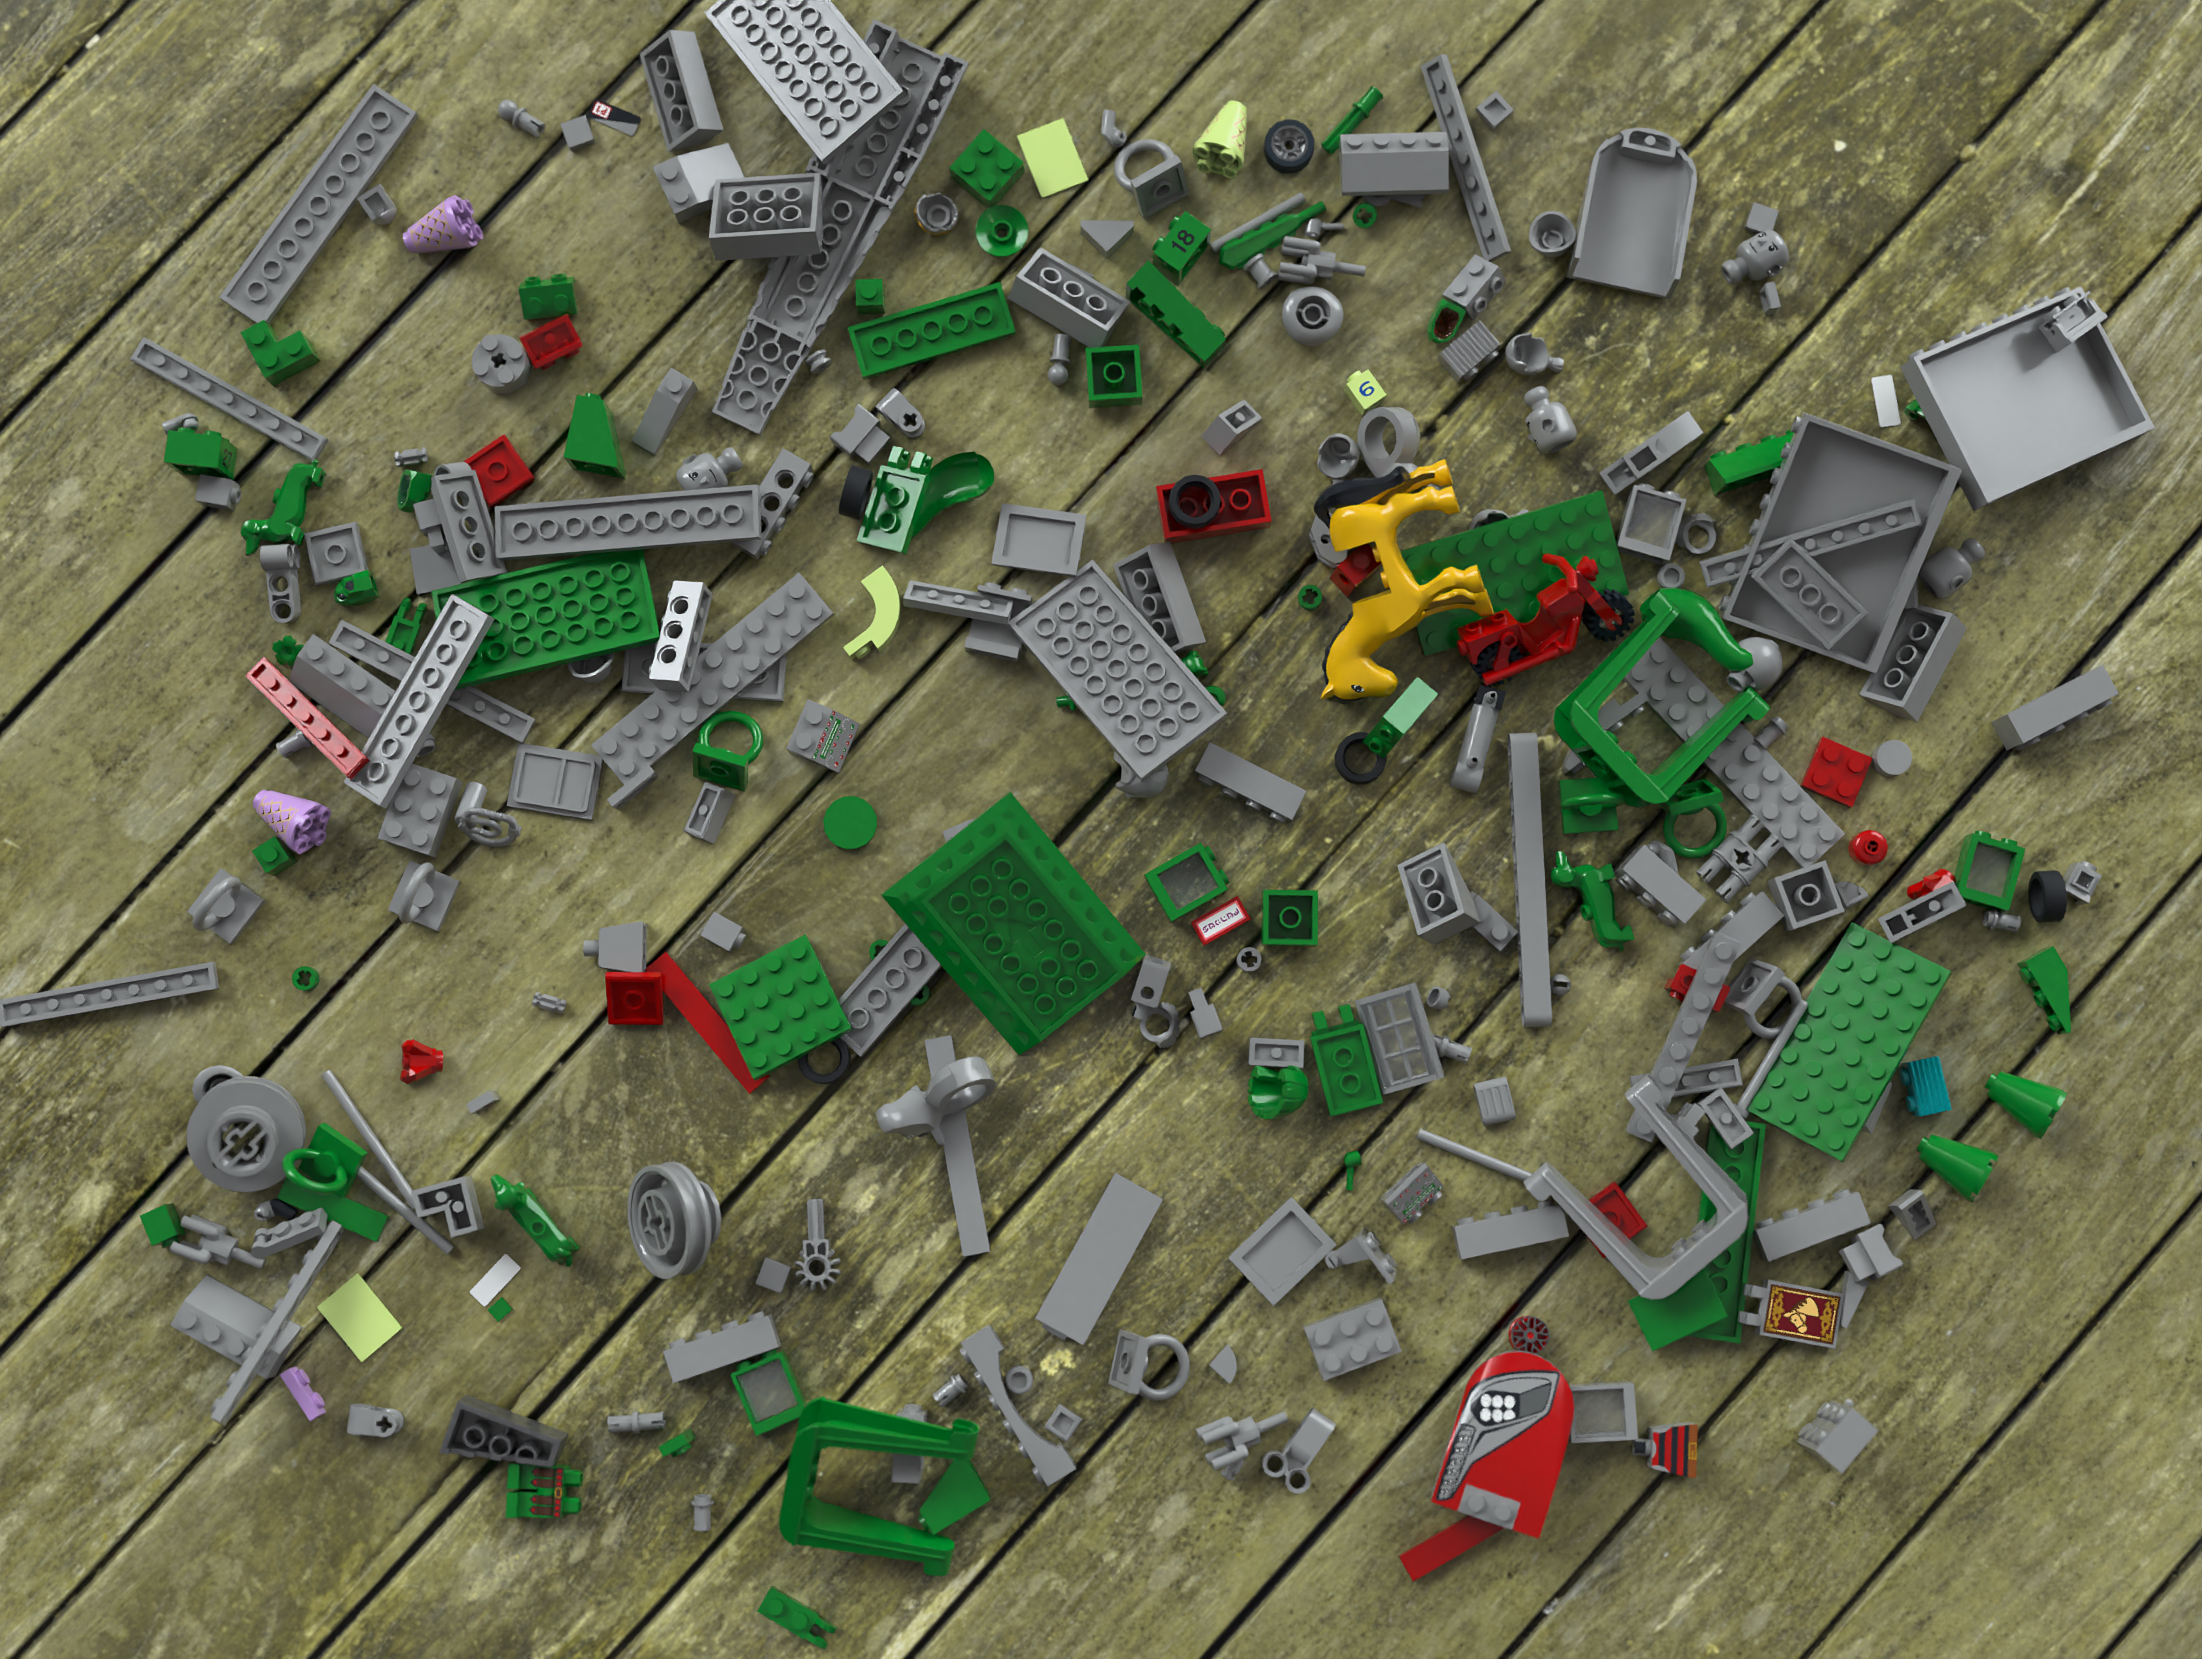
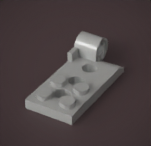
M466 462L437 466L434 476L431 477V492L459 582L473 581L507 573L504 561L496 559L495 532L476 470H471ZM456 495L461 497L463 506L458 503ZM465 520L470 524L471 532L466 529ZM472 547L478 550L479 558L474 555Z

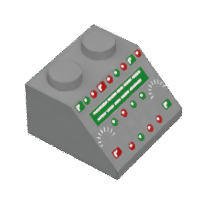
M807 699L786 749L793 755L839 773L860 724L833 709Z
M1418 1162L1379 1200L1401 1224H1405L1407 1221L1412 1224L1422 1215L1420 1209L1427 1202L1432 1205L1442 1196L1440 1190L1444 1186L1424 1162Z

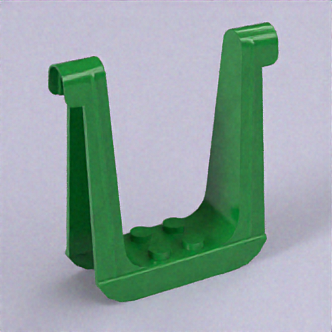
M1660 589L1654 592L1640 606V612L1646 619L1555 708L1553 717L1555 730L1561 740L1611 793L1625 795L1627 799L1625 805L1635 808L1649 806L1652 803L1667 802L1741 721L1750 723L1753 720H1760L1770 710V706L1751 686L1747 687L1743 692H1739L1650 774L1645 773L1636 765L1638 761L1629 751L1624 752L1617 745L1619 740L1613 733L1603 730L1598 720V711L1601 704L1680 613V610Z
M825 1397L811 1400L804 1406L801 1412L795 1440L792 1445L779 1515V1530L783 1538L792 1546L800 1545L925 1562L923 1571L927 1575H947L950 1571L955 1547L954 1542L950 1538L938 1534L933 1535L931 1532L818 1500L813 1495L821 1451L826 1448H845L966 1461L974 1456L979 1426L972 1421L958 1418L954 1420L952 1429L829 1400Z

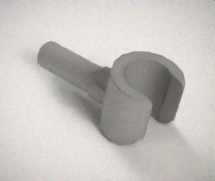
M1312 219L1306 225L1305 235L1317 238L1319 237L1320 230H1343V223H1322L1319 219Z

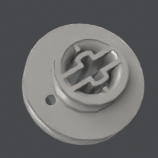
M254 1076L231 1078L211 1088L197 1104L187 1127V1147L197 1169L212 1183L238 1192L263 1190L285 1178L286 1175L282 1168L284 1156L294 1149L303 1148L306 1139L305 1118L295 1098L279 1084ZM232 1125V1127H231L229 1133L227 1134V1136H226V1138H225V1141H223V1139H222L223 1133H224V1132H227V1131L229 1130L230 1126ZM254 1125L258 1127L252 1138L248 1137L234 1152L230 1150L238 1137L242 1138ZM263 1138H264V1143L261 1145V1147H260V1149H259L257 1155H255V1153L257 1152V1150H258V1148H259V1146H260V1144H261V1142H262V1140H263Z
M678 1162L646 1166L635 1175L629 1190L627 1213L632 1242L640 1260L653 1275L662 1279L696 1272L705 1262L709 1247L717 1240L721 1229L720 1208L714 1192L708 1184L698 1181L686 1166Z

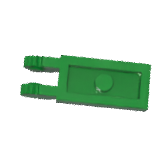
M404 597L397 616H394L385 642L412 656L422 628L421 623L427 611V604L420 603L416 609L413 621L405 618L411 608V599Z
M771 1586L757 1610L758 1613L804 1640L806 1638L809 1642L822 1649L826 1648L828 1642L810 1631L813 1624L815 1623L824 1631L832 1634L837 1629L831 1622L819 1616L820 1613L774 1586Z

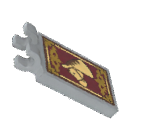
M1768 1279L1763 1280L1762 1287L1743 1283L1742 1295L1760 1298L1758 1314L1739 1311L1737 1322L1755 1325V1334L1836 1348L1844 1294Z

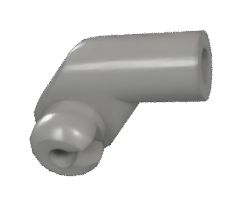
M1104 110L1101 135L1111 146L1121 147L1127 140L1126 133H1121L1115 127L1116 112Z
M186 413L162 423L166 435H168V430L178 431V428H189L196 431L199 427L198 418L193 413Z
M1651 841L1650 844L1646 845L1657 857L1678 873L1675 854L1672 848L1660 841Z

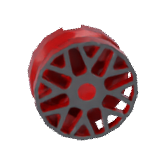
M1533 1316L1519 1317L1510 1325L1508 1331L1509 1342L1516 1351L1538 1354L1545 1349L1550 1338L1546 1324L1541 1319Z

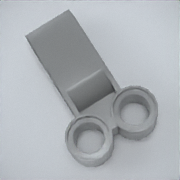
M296 544L261 546L260 562L263 570H266L271 617L279 623L295 622L301 615L297 568L300 567L299 548ZM281 577H285L288 581V587L285 591H281L278 587V581ZM284 604L289 605L291 609V614L288 618H284L281 615V607Z
M1312 1408L1281 1452L1270 1450L1263 1455L1261 1459L1263 1470L1271 1477H1280L1284 1474V1483L1291 1492L1295 1494L1304 1493L1309 1488L1311 1480L1305 1470L1332 1433L1336 1423L1315 1408ZM1273 1456L1280 1457L1282 1461L1281 1467L1276 1471H1271L1267 1467L1268 1459ZM1294 1473H1302L1304 1476V1482L1299 1487H1293L1290 1484V1477Z

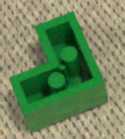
M262 320L240 332L264 378L273 386L320 362L309 338L301 330L279 341L274 329L265 320Z

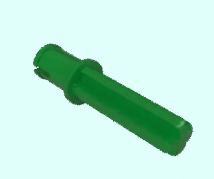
M1371 86L1357 103L1354 102L1352 104L1353 108L1322 142L1321 146L1325 152L1330 155L1339 148L1340 135L1351 134L1364 118H1369V113L1384 98L1377 88Z

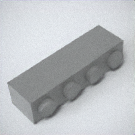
M1209 743L1194 773L1199 776L1197 780L1200 783L1209 787L1215 784L1223 788L1221 793L1232 799H1236L1238 796L1247 801L1245 805L1259 812L1262 808L1271 813L1270 818L1282 824L1285 821L1291 823L1306 793V790L1212 743Z
M1763 891L1755 895L1753 892H1750L1739 902L1742 907L1736 912L1730 910L1720 919L1721 926L1716 930L1710 928L1700 937L1702 943L1696 948L1691 946L1680 955L1682 961L1677 966L1685 964L1697 970L1715 931L1742 943L1734 959L1735 961L1775 925L1784 914Z
M1848 1188L1833 1193L1834 1198L1824 1202L1823 1198L1816 1199L1807 1203L1809 1208L1799 1211L1798 1208H1793L1782 1212L1783 1217L1773 1221L1772 1217L1756 1222L1758 1227L1754 1228L1753 1238L1762 1261H1772L1870 1224V1219L1859 1192H1850Z
M1551 1199L1537 1202L1538 1207L1533 1209H1527V1205L1510 1208L1511 1213L1501 1215L1500 1211L1485 1213V1219L1474 1221L1473 1216L1457 1219L1458 1224L1452 1225L1451 1228L1458 1258L1466 1259L1569 1237L1563 1208L1558 1203L1554 1204V1200Z
M763 1311L747 1316L748 1322L738 1325L737 1320L721 1325L722 1331L713 1334L711 1329L695 1334L696 1340L686 1343L685 1338L670 1342V1348L663 1351L673 1383L781 1346L772 1314L764 1316Z

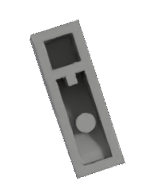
M670 368L657 388L632 442L651 454L656 455L698 390L694 381L675 369Z
M1954 881L1878 918L1890 943H1895L1967 905Z

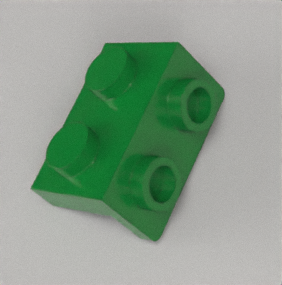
M562 273L552 275L551 279L541 280L538 276L525 278L518 288L524 320L577 314L578 309L573 286L575 283L574 276L567 277V274Z

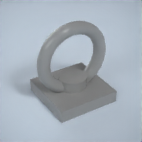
M1145 139L1133 142L1125 147L1115 160V178L1120 186L1134 193L1139 213L1144 220L1190 194L1181 160L1177 155H1174L1168 145L1161 141ZM1153 150L1163 155L1165 158L1164 162L1133 180H1130L1125 175V164L1135 153Z
M409 860L388 910L398 914L400 921L404 924L415 921L440 931L461 881L435 871V867L431 863L427 862L420 865Z
M220 868L187 912L194 916L193 927L196 930L205 931L210 928L228 943L234 944L266 900L244 885L238 877L232 876L226 870Z
M1750 958L1730 983V991L1723 1005L1743 1013L1748 1028L1757 1036L1775 1039L1786 1020L1777 1027L1766 1028L1758 1023L1754 1013L1768 998L1776 985L1786 989L1790 995V1014L1796 1003L1802 999L1797 985L1785 977V973L1779 967Z
M1119 1330L1108 1384L1128 1393H1139L1144 1398L1150 1400L1168 1399L1176 1395L1187 1381L1190 1370L1188 1353L1184 1346L1172 1336L1156 1334L1143 1337L1130 1331ZM1156 1345H1164L1171 1348L1177 1355L1179 1370L1175 1380L1163 1389L1149 1388L1141 1380L1148 1365L1147 1351Z

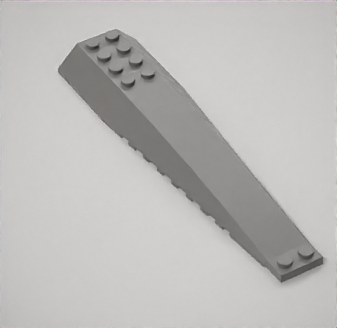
M874 19L863 41L906 93V96L826 164L819 159L815 152L813 153L805 171L806 173L821 174L823 226L821 254L771 258L766 277L758 291L759 295L755 305L752 306L748 323L742 332L722 383L723 389L712 410L713 414L760 436L772 412L776 409L921 164L969 66V62L947 52H944L943 56L901 38L896 29Z

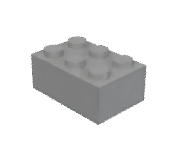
M411 764L390 801L378 839L436 858L463 782L455 777Z
M1645 845L1635 849L1614 872V875L1618 878L1616 880L1618 885L1626 891L1631 889L1638 896L1636 900L1646 909L1651 907L1659 914L1657 916L1659 921L1667 927L1672 925L1675 928L1686 924L1707 900Z
M1379 1297L1302 1326L1320 1376L1324 1381L1402 1352L1383 1300Z
M1831 1400L1829 1403L1825 1402L1819 1407L1816 1412L1818 1416L1811 1424L1807 1423L1798 1433L1800 1438L1796 1442L1822 1465L1843 1473L1878 1430L1852 1407Z

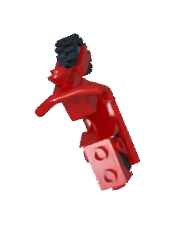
M1547 553L1542 556L1543 563L1558 567L1566 576V579L1558 580L1537 594L1540 608L1533 620L1521 623L1505 609L1494 613V615L1457 628L1460 640L1456 641L1460 654L1467 656L1471 662L1470 666L1486 686H1496V682L1502 685L1504 684L1503 679L1511 681V676L1573 652L1577 643L1581 616L1584 618L1582 619L1583 624L1596 639L1608 642V638L1611 641H1615L1616 635L1622 638L1624 636L1622 631L1625 629L1629 632L1631 629L1628 623H1634V618L1632 617L1635 615L1632 609L1633 606L1617 590L1612 589L1611 592L1609 589H1604V594H1602L1600 591H1596L1588 582V580L1591 582L1596 581V575L1599 574L1594 559L1589 560L1587 556H1584L1578 563L1577 569H1574L1564 557ZM1528 651L1532 654L1524 658L1521 655Z

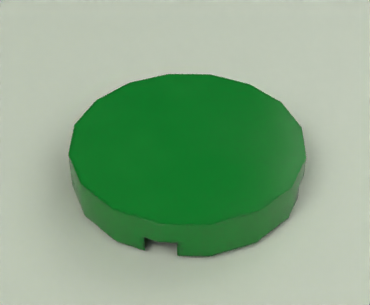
M845 796L835 800L827 808L823 819L824 831L828 839L837 847L846 850H856L866 846L874 838L877 829V815L873 807L864 799L856 796Z

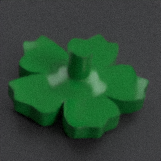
M290 635L284 636L283 641L278 640L274 642L272 650L277 653L275 658L278 663L284 665L287 662L289 666H294L296 657L304 645H296L297 641Z

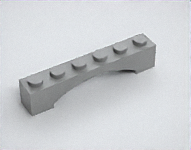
M991 1324L961 1342L963 1348L960 1349L962 1356L968 1364L973 1362L977 1369V1372L974 1373L977 1381L982 1388L984 1386L988 1387L992 1394L988 1398L996 1411L1002 1410L1006 1417L1003 1421L1010 1435L1014 1433L1017 1435L1021 1442L1017 1446L1025 1459L1030 1457L1035 1467L1032 1468V1471L1039 1483L1044 1481L1048 1487L1074 1471L1076 1464L1063 1443L1061 1442L1056 1445L1038 1434L1026 1423L1013 1405L1005 1388L1000 1369V1351L1004 1349V1346Z

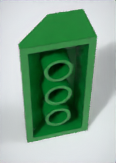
M1791 429L1785 432L1786 435L1778 438L1775 434L1764 437L1760 440L1761 443L1751 446V443H1745L1736 447L1735 452L1726 454L1725 451H1721L1711 455V460L1704 465L1714 496L1770 478L1775 468L1780 469L1783 458L1780 457L1781 451L1786 442H1791L1794 434L1791 432Z

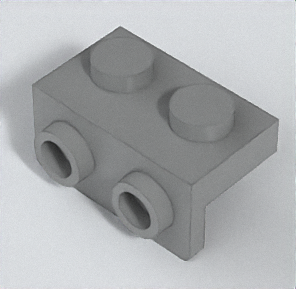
M1474 255L1442 295L1446 301L1466 310L1467 316L1471 320H1475L1485 310L1487 304L1496 293L1500 292L1506 280L1499 266Z

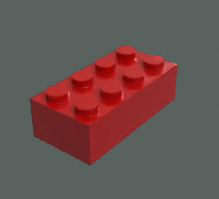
M1263 469L1209 477L1208 479L1213 481L1219 489L1221 498L1219 512L1213 522L1198 529L1182 526L1171 515L1169 499L1171 490L1176 483L1156 486V498L1164 543L1171 542L1173 544L1270 528L1272 520ZM1188 487L1179 497L1180 509L1190 517H1200L1207 513L1210 508V496L1201 487Z

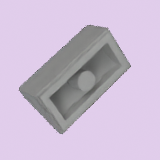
M705 782L684 828V832L712 844L715 843L735 795L723 788Z

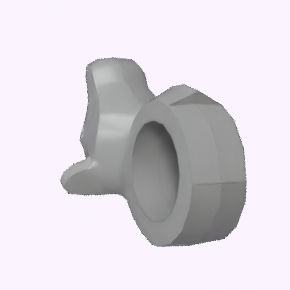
M1379 407L1368 411L1360 422L1357 444L1362 458L1374 476L1383 477L1391 473L1398 466L1405 467L1409 473L1415 471L1418 467L1412 464L1417 455L1420 445V430L1417 420L1411 412L1401 407ZM1389 420L1394 425L1396 431V445L1390 456L1383 445V431ZM1430 484V485L1424 486V487H1422V488H1419V489H1417V490H1414V491H1413L1412 493H1410V494L1419 493V492H1421L1423 489H1425L1426 487H1430V486L1434 487V488H1435L1436 490H1438V491H1439L1440 489H1439L1437 486H1434V485Z
M969 1057L947 1065L931 1078L925 1092L921 1091L916 1085L895 1102L880 1107L876 1112L879 1127L884 1134L898 1133L907 1139L916 1136L924 1137L932 1133L939 1146L944 1144L945 1139L940 1127L943 1117L965 1110L986 1099L996 1087L991 1069L985 1059L981 1057Z

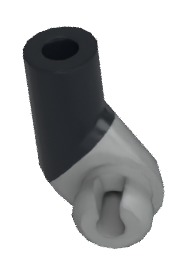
M274 1198L260 1203L254 1211V1216L258 1221H265L280 1215L290 1221L296 1217L298 1210L284 1201Z

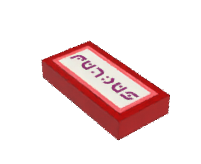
M1236 896L1190 923L1202 945L1205 946L1248 922L1251 918L1239 897Z

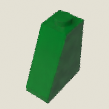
M953 1459L919 1510L921 1515L918 1517V1520L925 1531L930 1530L934 1535L991 1500L990 1493L970 1460Z

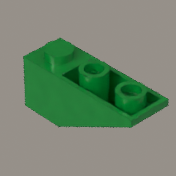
M2054 946L2045 947L2017 963L2020 968L2019 975L2026 984L2031 986L2034 992L2032 995L2033 999L2040 1008L2045 1010L2048 1016L2046 1020L2050 1028L2054 1032L2057 1031L2058 1034H2068L2071 1032L2068 970Z

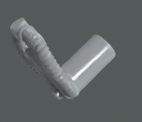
M468 782L454 818L458 828L471 840H474V842L477 841V843L480 842V844L489 847L506 846L514 842L517 837H520L522 827L519 826L513 816L499 812H490V810L481 808L487 788L477 782ZM478 816L507 822L509 824L508 836L498 840L489 839L499 837L502 833V827L492 820L478 818ZM477 824H480L479 826L481 827L485 825L494 828L496 831L491 832L476 826Z

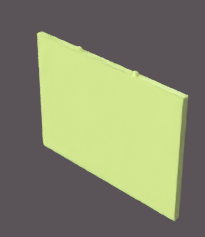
M1064 118L1017 136L1041 198L1088 181L1081 163L1082 160L1079 158Z
M358 1273L317 1307L330 1323L329 1325H332L345 1341L347 1347L353 1351L361 1362L402 1329V1326Z

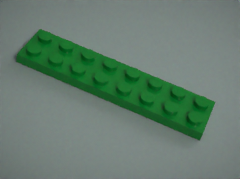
M1709 1121L1705 1152L1746 1193L1748 1221L1746 1229L1740 1237L1704 1267L1728 1317L1687 1336L1740 1343L1742 1323L1737 1322L1739 1311L1744 1312L1746 1295H1742L1743 1283L1747 1284L1766 1124L1745 1121L1753 1131V1134L1734 1148L1729 1149ZM1702 1189L1700 1191L1697 1223L1701 1220L1708 1222L1717 1211L1714 1203Z

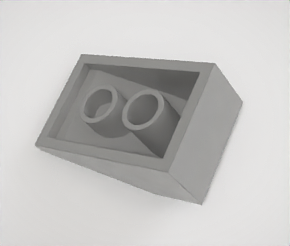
M729 143L679 155L653 167L679 224L712 209L715 179L744 178Z
M1444 842L1397 865L1419 937L1434 945L1480 922L1473 898Z

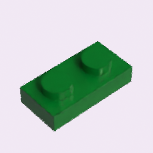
M690 1428L666 1441L658 1448L663 1457L671 1454L672 1458L691 1448L690 1442L695 1439V1436Z

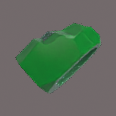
M405 469L400 479L397 497L398 508L402 512L411 513L415 511L413 504L428 498L432 486L431 477L434 475Z

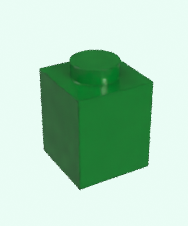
M855 279L858 314H885L883 280Z
M277 836L272 837L252 850L265 873L276 876L298 862L290 848Z
M164 1204L140 1215L152 1246L162 1245L163 1248L169 1247L173 1242H179L177 1237L186 1234L184 1228L180 1226L181 1221L174 1204Z

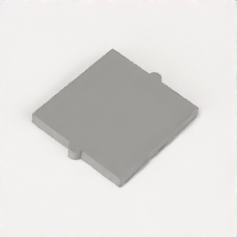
M430 543L428 546L410 549L417 595L432 593L431 591L461 584L450 551L437 554L431 548Z

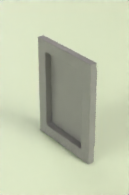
M1002 503L991 564L993 566L1077 577L1087 516L1085 514Z
M518 743L507 806L593 820L603 759L598 755Z
M1290 1197L1228 1258L1239 1269L1240 1273L1244 1274L1258 1289V1292L1263 1294L1274 1306L1337 1244L1319 1227L1315 1219H1312Z

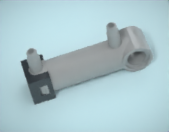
M1481 684L1476 689L1472 711L1458 760L1453 770L1450 787L1474 794L1477 793L1506 692Z

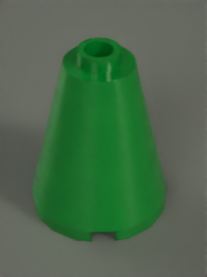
M2002 1071L1998 1075L1992 1073L1984 1086L1989 1090L1986 1094L2034 1137L2039 1139L2047 1131L2053 1121V1117L2058 1112L2067 1095L2062 1089Z
M1931 1134L1929 1139L1924 1136L1916 1151L1920 1152L1918 1158L1971 1203L1975 1196L1971 1195L1972 1192L1978 1195L1993 1169L1991 1167L1993 1163L1990 1160L1997 1161L1999 1156L1994 1152Z

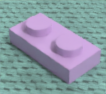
M296 1366L280 1374L309 1421L315 1420L326 1413L323 1408L325 1406L324 1400L317 1392L312 1391L308 1385L310 1380L302 1369H298Z

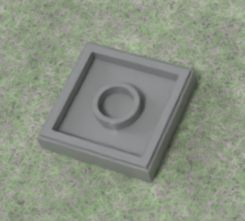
M357 522L304 534L313 579L317 587L340 582L344 578L352 576V574L369 570Z

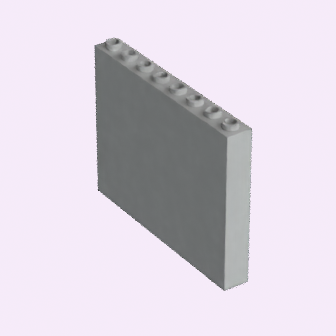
M2081 286L2073 290L2066 287L2055 293L2052 299L2049 296H2045L2034 302V306L2031 308L2028 305H2024L2013 311V315L2010 317L2005 313L1993 319V324L1989 326L1986 322L1972 328V333L1966 334L1965 331L1951 337V342L1946 344L1944 340H1941L1929 347L1930 351L1925 353L1923 349H1920L1907 356L1909 361L1900 367L1949 464L1962 469L1958 482L1973 511L2139 438L2155 428L2101 323L2059 352L2054 350L2038 326L2047 321L2044 315L2057 306L2061 310L2064 309L2063 302L2077 293L2079 297L2085 294Z
M1802 412L1801 417L1796 416L1792 424L1791 432L1794 434L1791 442H1786L1781 451L1780 457L1783 458L1780 469L1775 468L1771 476L1770 483L1773 484L1769 494H1764L1759 508L1763 510L1759 520L1754 519L1749 534L1752 535L1750 543L1743 546L1744 549L1751 548L1749 554L1740 557V559L1745 560L1741 574L1738 579L1729 582V585H1732L1729 595L1724 594L1719 610L1722 611L1721 616L1723 619L1877 673L1962 469ZM1913 498L1916 501L1922 526L1812 557L1868 611V614L1830 651L1824 648L1772 598L1751 575L1746 577L1760 543Z

